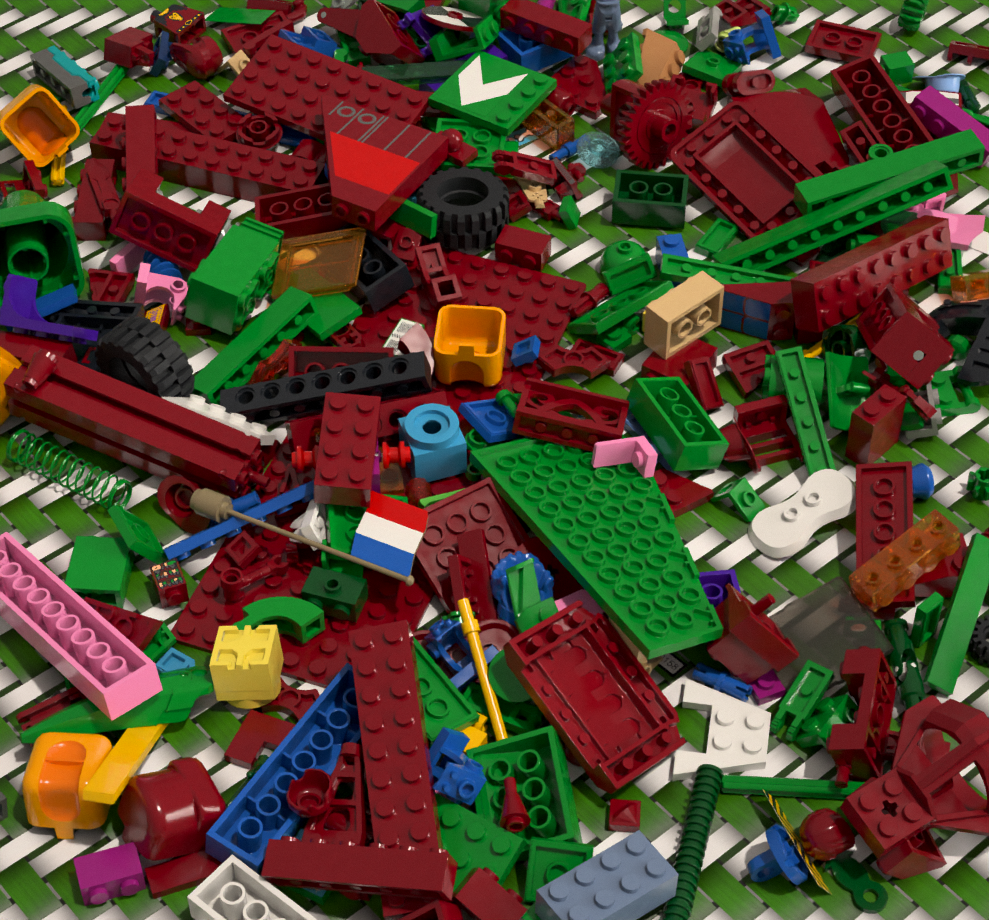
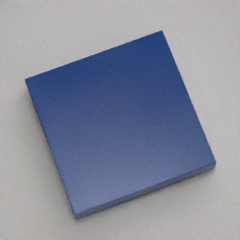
M495 399L460 404L458 411L488 443L528 437L512 433L514 419L505 407L500 406Z

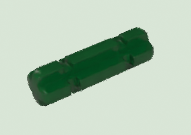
M963 79L960 81L959 87L962 102L966 109L978 114L981 105L968 82Z

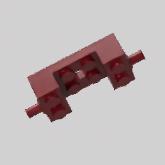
M860 646L858 649H847L844 662L840 663V676L845 680L851 697H854L859 709L854 713V724H833L831 736H828L826 739L827 753L832 756L837 770L835 784L839 788H847L848 781L866 782L871 777L879 778L883 774L897 681L881 648L870 649L867 646Z

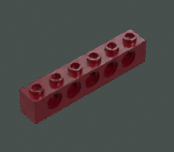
M436 390L382 401L378 442L393 439V434L399 433L398 424L392 427L389 423V417L393 412H397L399 418L406 417L411 410L423 404L434 403L448 406L445 391ZM323 414L285 421L291 453L297 452V446H301L304 451H312L315 445H319V442L314 443L312 441L311 433L316 428L321 429Z

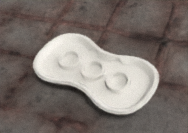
M824 469L813 473L794 496L780 504L760 511L754 517L748 527L749 539L759 551L773 558L788 557L799 552L813 533L829 522L844 518L856 510V484L846 475L833 469Z

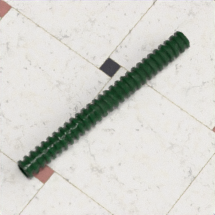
M702 764L697 768L676 854V862L673 867L679 874L676 895L664 904L662 920H690L689 917H691V909L693 908L695 892L697 891L699 875L701 874V867L703 866V859L711 831L710 827L712 826V819L714 818V811L716 810V803L722 783L721 779L724 775L723 771L715 765Z

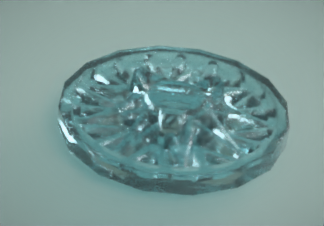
M592 131L585 133L579 138L576 145L577 154L580 159L587 165L595 168L611 167L616 163L620 154L616 141L602 132Z

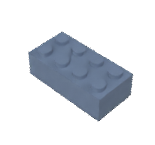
M638 830L536 890L535 913L541 920H637L676 895L679 874Z

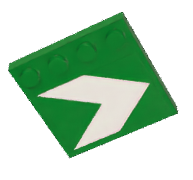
M480 50L474 53L428 98V106L508 137L557 87V79Z

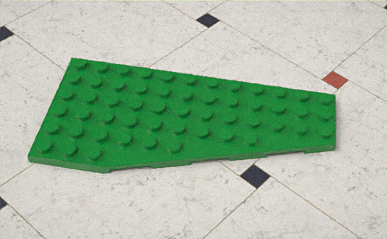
M532 437L470 451L469 461L485 479L491 477L496 491L648 660L712 641L722 636L723 626L713 604H709L699 581L700 574L688 547H685L674 524L675 517L665 494L660 492L654 476L643 478L632 462L594 468L591 464L592 451Z

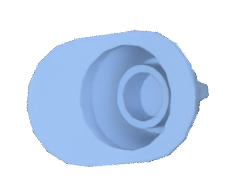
M952 73L937 76H915L912 79L924 82L926 88L931 85L939 91L959 92L960 81L965 79L966 76L964 74Z

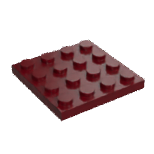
M488 477L424 508V510L428 511V524L414 559L447 614H450V612L456 610L451 601L453 590L447 575V567L449 566L447 556L459 554L457 535L478 528L484 530L491 575L500 559H503L509 553L513 554L523 542L530 538L509 504L496 491L491 477Z

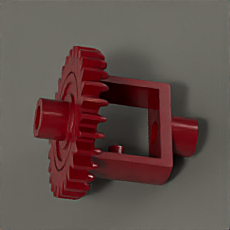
M621 79L614 82L611 93L603 97L600 103V110L602 114L610 117L609 138L623 144L619 149L623 151V156L630 163L649 170L652 167L657 169L659 164L665 166L666 159L671 161V150L683 138L689 135L685 131L692 128V125L687 123L693 119V116L688 114L693 107L688 105L691 98L686 97L688 92L682 90V86L664 79L652 80L651 83H644V85L629 79Z

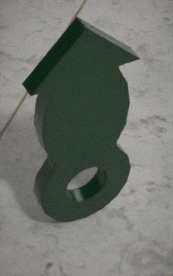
M853 851L842 852L835 859L825 861L824 873L831 870L837 884L844 890L852 893L853 902L858 909L868 914H876L886 907L888 901L886 889L881 884L869 879L863 865L851 857L854 853ZM867 892H872L878 897V900L868 902L864 899L863 895Z

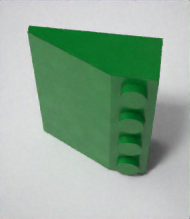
M552 725L466 750L468 758L477 761L483 766L482 771L487 779L475 799L477 815L500 826L505 796L503 780L507 777H514L516 779L517 793L531 819L530 824L524 830L513 833L527 842L516 862L529 860L531 837L583 843L563 741Z

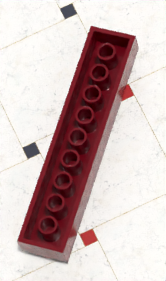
M110 114L89 144L92 158L115 159L116 169L123 171L122 157H126V151L122 150L121 137L126 136V130H122L121 116ZM157 125L158 175L164 178L163 181L255 202L254 197L328 183L324 171L325 163Z
M402 620L348 631L374 843L386 845L390 849H399L401 845L417 848L418 851L428 852L430 848L443 849L435 790L432 788L434 780L414 639L408 621ZM381 895L383 917L385 920H399L435 900Z

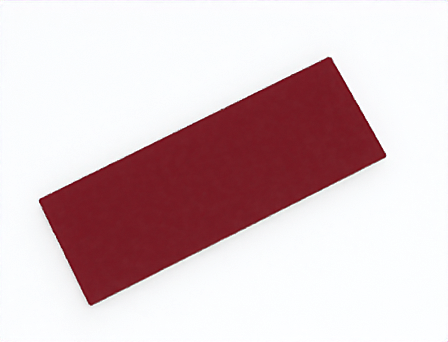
M421 243L420 246H425V245H430V244H423V243ZM441 247L449 274H456L462 294L460 301L433 306L423 288L417 258L414 263L403 261L407 265L415 286L376 313H373L364 304L361 309L363 313L354 320L352 326L361 334L366 347H383L401 318L424 324V330L427 335L434 338L438 312L443 306H485L503 310L506 315V346L502 377L498 384L484 387L483 384L475 381H455L451 385H446L436 379L433 367L431 375L432 391H445L447 404L458 416L459 428L465 439L467 433L475 428L458 411L460 404L495 399L496 394L503 389H507L512 393H522L527 377L542 380L546 370L537 364V359L529 364L524 363L517 367L511 361L513 345L536 335L541 341L538 356L555 345H559L572 320L568 309L586 291L585 283ZM393 412L389 417V423L392 427L398 424L399 415L397 412ZM318 413V414H313V415H308V416H303V417H297V419L305 418V417H309V416H314V415H319V414H323V413ZM320 428L314 429L311 433V439L314 443L320 440ZM399 433L393 434V439L382 441L387 442L389 447H398ZM287 435L263 474L271 478L268 487L265 488L257 485L254 490L257 492L261 503L280 495L279 490L285 480L284 474L287 465L292 463V454ZM378 442V450H381V453H383L382 442ZM467 449V466H468V464H470V461H469L470 450H469V449ZM383 458L382 462H379L380 493L406 496L408 504L418 508L420 499L464 489L485 479L481 475L478 481H470L466 478L465 473L415 485L407 463H405V468L402 469L398 463H392L388 469H383ZM306 510L278 519L275 513L272 512L266 515L268 520L264 522L293 533L296 529L290 528V525L305 513ZM251 523L241 526L242 531L245 530L263 551L243 570L224 550L239 534L230 538L226 537L171 630L176 638V643L212 654L219 626H232L235 622L243 620V607L270 597L285 596L302 599L301 590L313 566L323 568L321 561L322 550L298 549V563H289V570L286 574L270 575L240 589L239 599L228 601L224 598L223 588L220 585V574L224 569L235 567L240 569L243 575L265 566L277 554H282V562L278 565L287 563L286 541L289 537L257 525L252 526ZM415 559L411 575L414 577V583L411 586H406V582L364 567L363 578L367 579L368 599L357 623L324 615L325 630L304 644L293 636L279 634L284 658L281 675L327 688L346 663L352 665L348 631L407 620L412 633L416 632L435 592Z

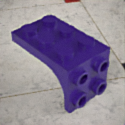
M8 274L3 286L4 296L2 306L0 307V325L13 327V332L85 345L87 340L97 341L99 331L50 323L43 319L36 307L37 280Z

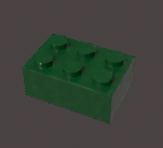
M617 169L611 223L684 229L689 175Z

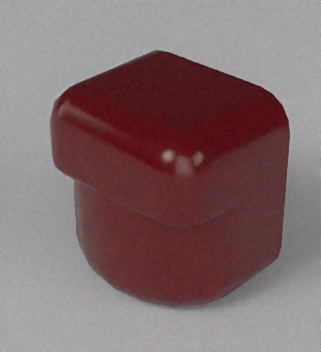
M186 757L172 760L165 770L139 774L129 780L124 788L117 809L118 815L125 826L122 839L125 844L134 842L139 853L153 861L205 850L206 833L226 810V803L203 763L197 758Z

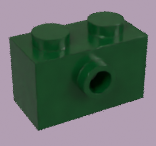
M313 566L301 590L302 600L318 606L324 611V615L357 623L368 599L367 579Z

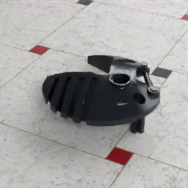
M945 299L942 305L929 313L940 326L938 333L944 338L951 334L977 336L957 377V384L972 387L989 385V299L954 303L950 299Z

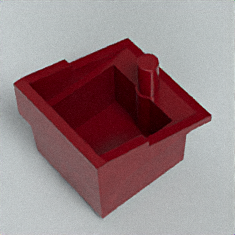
M731 584L725 585L728 590V597L715 607L723 626V633L720 638L707 642L709 655L714 660H719L734 677H739L746 684H750L773 668L779 672L797 659L799 652L792 640L788 637L785 638L777 623L763 612L776 602L774 597L768 593L753 604Z

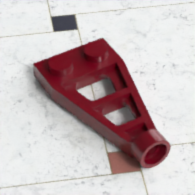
M353 742L343 743L338 762L330 777L333 784L334 797L341 782L354 783L352 799H333L325 813L310 817L303 832L302 842H310V839L318 838L328 841L329 844L351 841L359 846H364L366 840L362 745ZM333 810L349 811L350 826L347 831L324 830V824Z

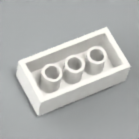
M233 854L187 896L191 917L195 920H317Z

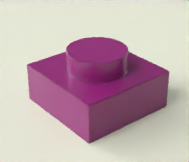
M773 669L747 684L753 687L751 695L758 706L785 696L786 689Z

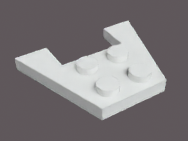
M686 678L682 708L711 711L706 754L676 750L672 781L695 778L697 768L702 764L715 765L724 774L765 769L771 713Z

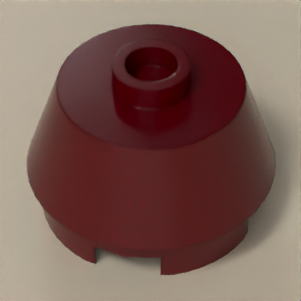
M264 112V115L252 116V113H249L238 122L236 139L239 144L276 152L283 130L274 115Z

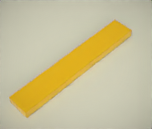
M169 723L127 728L83 789V800L113 805Z

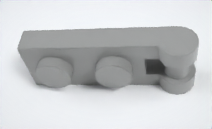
M713 6L707 16H702L698 20L695 47L701 52L707 47L711 48L718 41L719 19L723 16V13L717 6Z

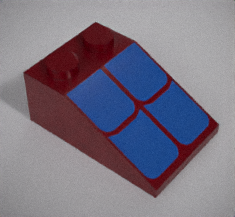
M791 281L722 284L724 286L721 324L718 327L763 340L792 339L795 314Z

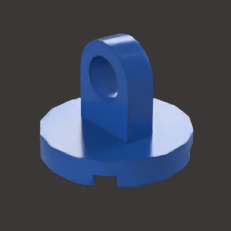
M779 824L768 828L765 833L770 849L754 857L747 864L751 879L755 882L767 881L784 872L796 885L808 879L807 865L796 846H790L787 842L790 839L788 832Z

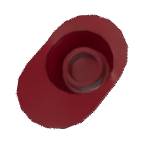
M733 417L732 424L720 429V432L729 442L723 459L729 463L746 462L750 469L757 473L758 464L755 454L746 437L739 429L735 417Z
M173 475L167 477L160 483L157 490V498L161 508L184 531L196 534L205 530L211 519L196 514L190 508V499L195 490L202 488L198 483L182 476Z

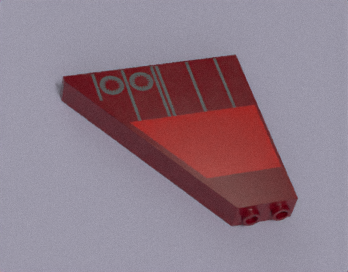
M325 94L321 96L322 126L332 216L375 232L448 157V137Z

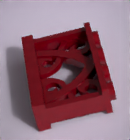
M527 377L516 409L512 433L593 452L594 444L597 442L622 439L630 402L624 399ZM560 411L569 412V413L581 415V416L585 417L586 419H583V420H581V419H576V418H572V417L560 415V414L557 413V412H560Z

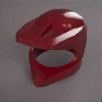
M209 36L195 38L192 42L193 45L172 43L170 55L173 61L188 74L198 79L206 80L214 75L223 64L221 50L217 43Z

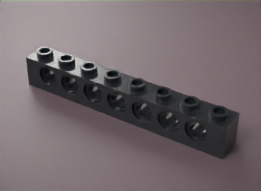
M424 351L412 352L400 356L386 357L369 362H360L358 364L220 390V405L225 407V412L229 414L237 413L245 416L246 422L266 424L323 413L326 392L379 396L381 401L432 392L431 366Z

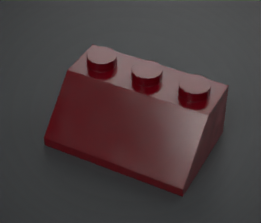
M871 777L853 793H855L856 791L860 790L861 788L865 787L866 785H868L869 783L873 782L878 778ZM882 810L884 815L890 814L888 811ZM923 830L876 860V864L882 873L899 879H906L942 868L947 864L929 830Z

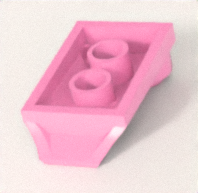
M919 203L898 212L895 229L924 215L949 218L951 249L968 250L971 241L983 232L985 215L944 213L924 209L923 205Z

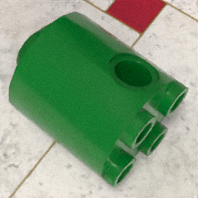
M766 355L762 399L782 394L786 397L775 355ZM804 357L820 410V406L828 399L826 363L821 358Z

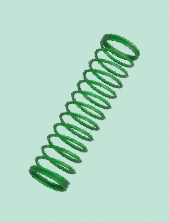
M26 429L15 432L8 441L6 456L10 461L19 463L22 467H27L28 470L35 471L38 475H43L46 479L60 484L63 488H68L71 492H76L79 496H84L87 500H93L95 504L101 505L104 509L112 507L113 496L124 483V491L114 504L117 505L126 492L127 485V494L120 507L124 508L130 500L132 485L129 481L125 479L118 481L117 475L110 476L108 470L102 472L100 466L93 468L91 462L85 463L83 458L77 459L75 454L69 455L67 450L60 451L59 446L52 447V443H44L43 438L36 439L35 434L30 433ZM21 433H26L27 436L23 438L18 447L17 457L12 458L11 447L14 440ZM26 438H27V443H26V445H25V448H24V450L22 451V453L19 455L20 448H21L23 442H24V441L26 440ZM41 440L42 445L38 448L33 462L28 464L27 458L32 454L36 441ZM45 444H49L51 448L45 454L42 465L36 468L35 462L42 455ZM57 448L59 452L54 457L50 469L44 472V466L49 461L52 450ZM65 452L67 457L61 463L58 474L52 477V470L57 465L61 453ZM73 456L75 461L70 466L67 477L61 481L60 474L66 468L69 457ZM82 460L83 466L79 469L75 481L69 485L68 478L74 472L77 462ZM91 465L92 469L87 474L83 486L77 489V482L82 477L85 466ZM99 469L100 474L96 477L92 489L85 493V486L90 481L93 471ZM107 473L108 478L104 482L100 494L94 497V489L99 484L102 474ZM115 477L116 483L112 487L108 498L102 502V494L107 489L110 479ZM75 484V489H71L70 486ZM100 496V502H97L95 499Z

